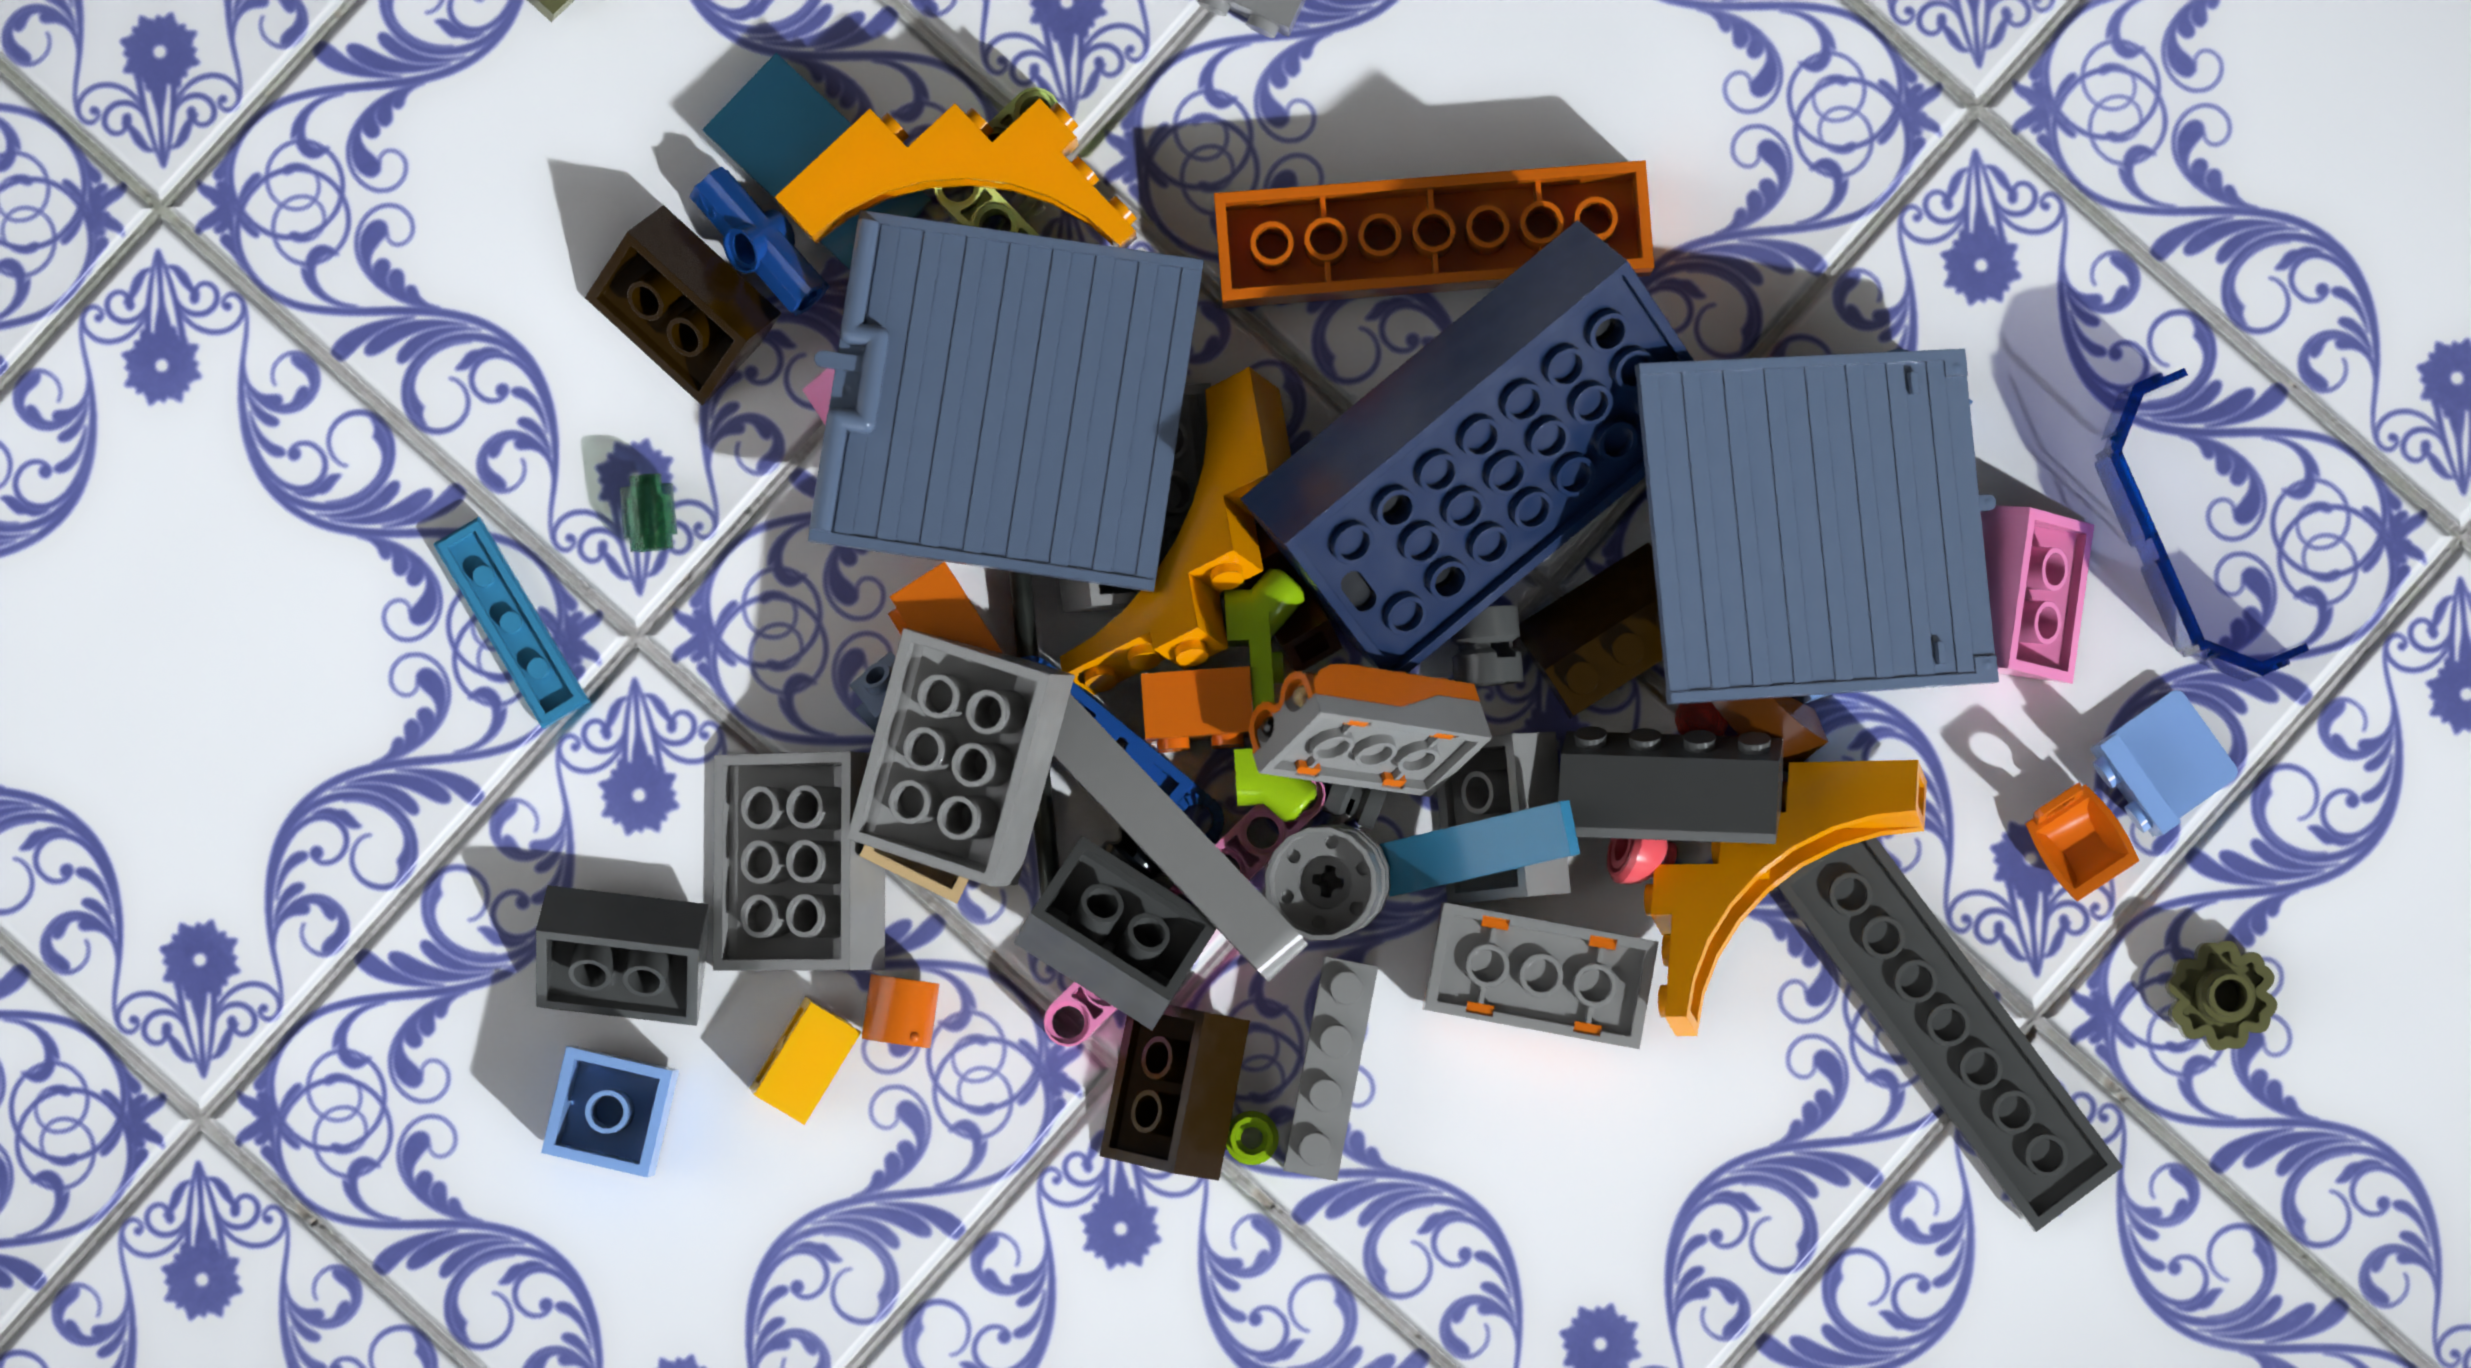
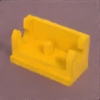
M805 996L749 1089L756 1097L805 1125L861 1034V1031Z

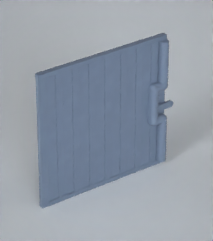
M860 210L838 352L821 350L814 356L817 366L835 369L829 411L826 418L808 541L1154 592L1204 260Z
M1965 349L1659 362L1635 365L1667 705L1980 685L1999 682L1981 512L1993 510L1996 506V499L1990 494L1979 495Z

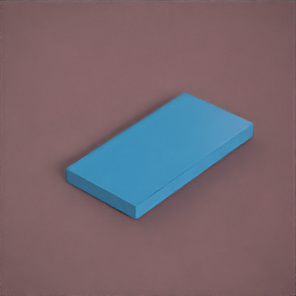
M775 53L702 130L775 199V196L852 124L782 57ZM918 191L888 199L866 211L917 218L932 200L923 191ZM859 214L848 219L819 241L849 271Z

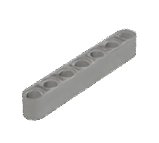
M1070 693L1053 757L1252 967L1269 982L1308 943Z

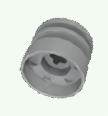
M1345 823L1321 824L1308 827L1288 836L1272 853L1265 872L1266 899L1302 937L1309 940H1335L1368 926L1383 910L1391 889L1390 866L1381 846L1365 831ZM1333 867H1336L1335 874L1337 877L1344 879V886L1334 889L1331 894L1329 893V884L1321 882V875L1332 871Z

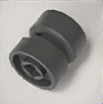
M1488 606L1450 638L1452 643L1459 646L1460 651L1452 657L1454 681L1473 683L1475 687L1524 682L1521 651L1513 647V641L1520 636L1518 606Z

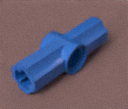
M723 167L709 172L701 182L695 185L689 197L724 236V251L732 266L743 273L754 271L795 316L808 311L825 295L829 288L828 283L794 246L795 233L792 225L781 212L774 209L763 211L732 174Z

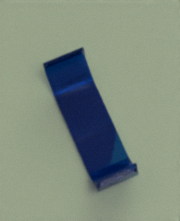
M2185 368L2167 376H2164L2161 372L2133 384L2117 396L2101 441L2107 439L2103 450L2095 455L2097 458L2095 468L2129 545L2136 547L2144 565L2141 567V573L2176 651H2181L2184 657L2195 655L2205 659L2199 663L2245 682L2291 664L2290 658L2309 651V648L2304 643L2259 661L2204 638L2122 452L2141 400L2171 387L2188 376Z

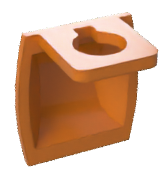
M2077 783L2037 809L2034 812L2033 819L2025 823L2043 862L2058 883L2077 902L2140 861L2118 819L2086 784L2082 786L2080 783Z

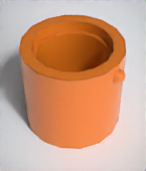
M871 974L861 1039L931 1048L940 984Z

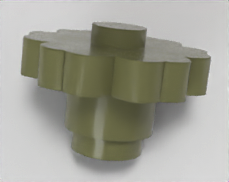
M2232 941L2201 943L2195 949L2194 959L2182 958L2174 963L2172 975L2169 976L2165 983L2167 993L2176 999L2168 1010L2169 1019L2175 1025H2178V1030L2184 1038L2198 1039L2202 1037L2204 1044L2210 1050L2240 1049L2246 1045L2249 1032L2262 1033L2270 1025V1017L2274 1015L2278 1004L2276 999L2266 991L2274 983L2275 976L2265 966L2261 955L2256 952L2240 954L2237 945Z

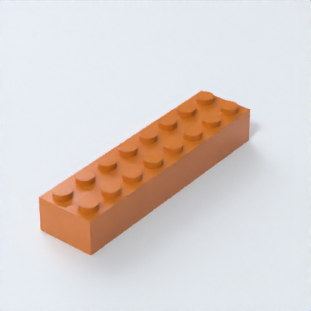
M1646 160L1214 193L1222 309L1496 288L1577 220L1624 257L1638 277L1650 276L1654 269Z

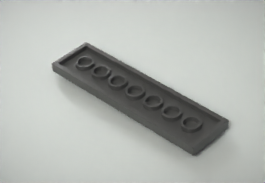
M1877 838L1842 847L1802 867L1776 887L2033 1231H2039L2123 1168Z

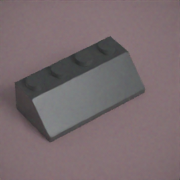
M1594 726L1582 727L1576 731L1566 732L1561 752L1558 802L1570 800L1577 837L1776 844L1783 793V738H1773L1762 732H1746L1739 736H1716L1714 733L1706 730H1693L1684 735L1661 734L1658 730L1651 728H1640L1630 733L1607 732L1603 728Z

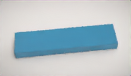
M477 517L433 544L541 727L546 729L591 702L483 519Z
M1570 800L1550 803L1379 844L1390 866V897L1580 854Z

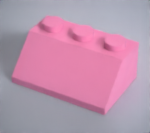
M1996 505L1993 510L1981 512L1998 674L2073 684L2094 524L2032 507Z

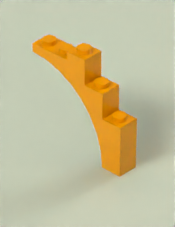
M1040 98L993 142L988 137L994 131L982 116L973 108L964 113L955 103L908 147L903 142L909 138V135L890 114L886 113L880 119L871 109H868L775 196L781 208L815 244L848 219L858 215L860 210L866 211L888 199L926 189L961 186L1014 191L1052 204L1088 224L1114 247L1127 248L1137 239L1136 230L1131 226L1137 219L1127 206L1116 196L1107 201L1094 187L1099 178L1081 158L1077 156L1072 162L1066 158L1079 146L1077 137L1073 133L1078 127L1077 123L1058 103L1049 108Z
M1250 367L1205 390L1208 428L1202 471L1193 503L1179 534L1157 569L1154 592L1140 591L1120 614L1093 637L1060 656L1061 670L1074 674L1073 682L1093 695L1114 688L1117 683L1143 670H1149L1158 666L1165 659L1170 660L1185 670L1204 663L1209 657L1228 648L1219 593L1236 588L1243 581L1263 572L1254 516L1240 498L1291 457L1280 390Z
M1918 760L1789 762L1788 782H1783L1782 807L1776 844L1711 842L1713 864H1660L1654 870L1653 884H1646L1644 909L1646 915L1653 918L1661 935H1663L1662 961L1664 966H1668L1667 985H1660L1658 1010L1660 1017L1666 1018L1675 1036L1698 1035L1704 995L1720 955L1740 923L1771 890L1802 867L1842 847L1879 836L1922 832L1925 830L1927 780Z

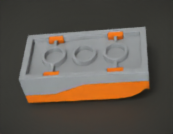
M1330 664L1320 669L1317 673L1293 671L1283 682L1279 702H1262L1253 711L1249 724L1253 757L1258 773L1430 797L1492 739L1475 684L1449 680L1444 677L1434 678L1409 674L1404 671L1364 667L1360 664Z
M1441 903L1437 937L1422 1010L1640 1049L1658 941L1451 903Z

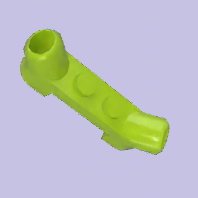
M1279 568L1268 569L1251 589L1224 590L1228 647L1249 646L1253 711L1262 702H1275L1274 684H1283L1284 668L1282 651L1272 652L1271 638L1305 601L1302 587ZM1234 749L1237 806L1264 804L1283 822H1293L1317 796L1316 785L1311 780L1258 773L1253 757V749Z

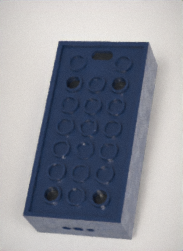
M1577 220L1240 499L1345 638L1374 668L1409 673L1645 477L1635 365L1639 363L1694 361V359L1629 262Z

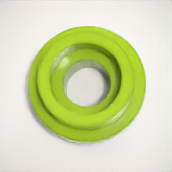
M1258 1111L1242 1112L1236 1115L1230 1122L1226 1148L1230 1155L1240 1163L1246 1165L1261 1164L1271 1158L1277 1149L1279 1142L1277 1127L1273 1120L1264 1113ZM1249 1127H1255L1262 1133V1142L1256 1148H1248L1241 1141L1242 1132Z

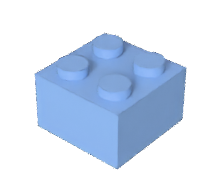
M566 1046L541 1153L642 1177L654 1176L679 1070L579 1046Z

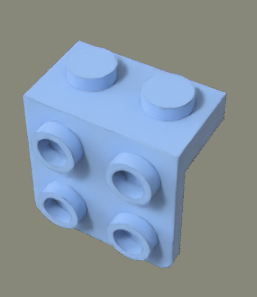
M2178 690L2167 693L2090 748L2097 758L2093 762L2097 773L2111 789L2117 786L2129 803L2124 808L2132 822L2142 833L2148 830L2152 837L2164 835L2181 823L2179 818L2233 781L2238 773L2236 765L2185 694Z

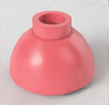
M1611 838L1607 852L1608 872L1612 880L1619 884H1639L1650 880L1653 877L1654 870L1660 864H1675L1677 846L1675 843L1667 840Z

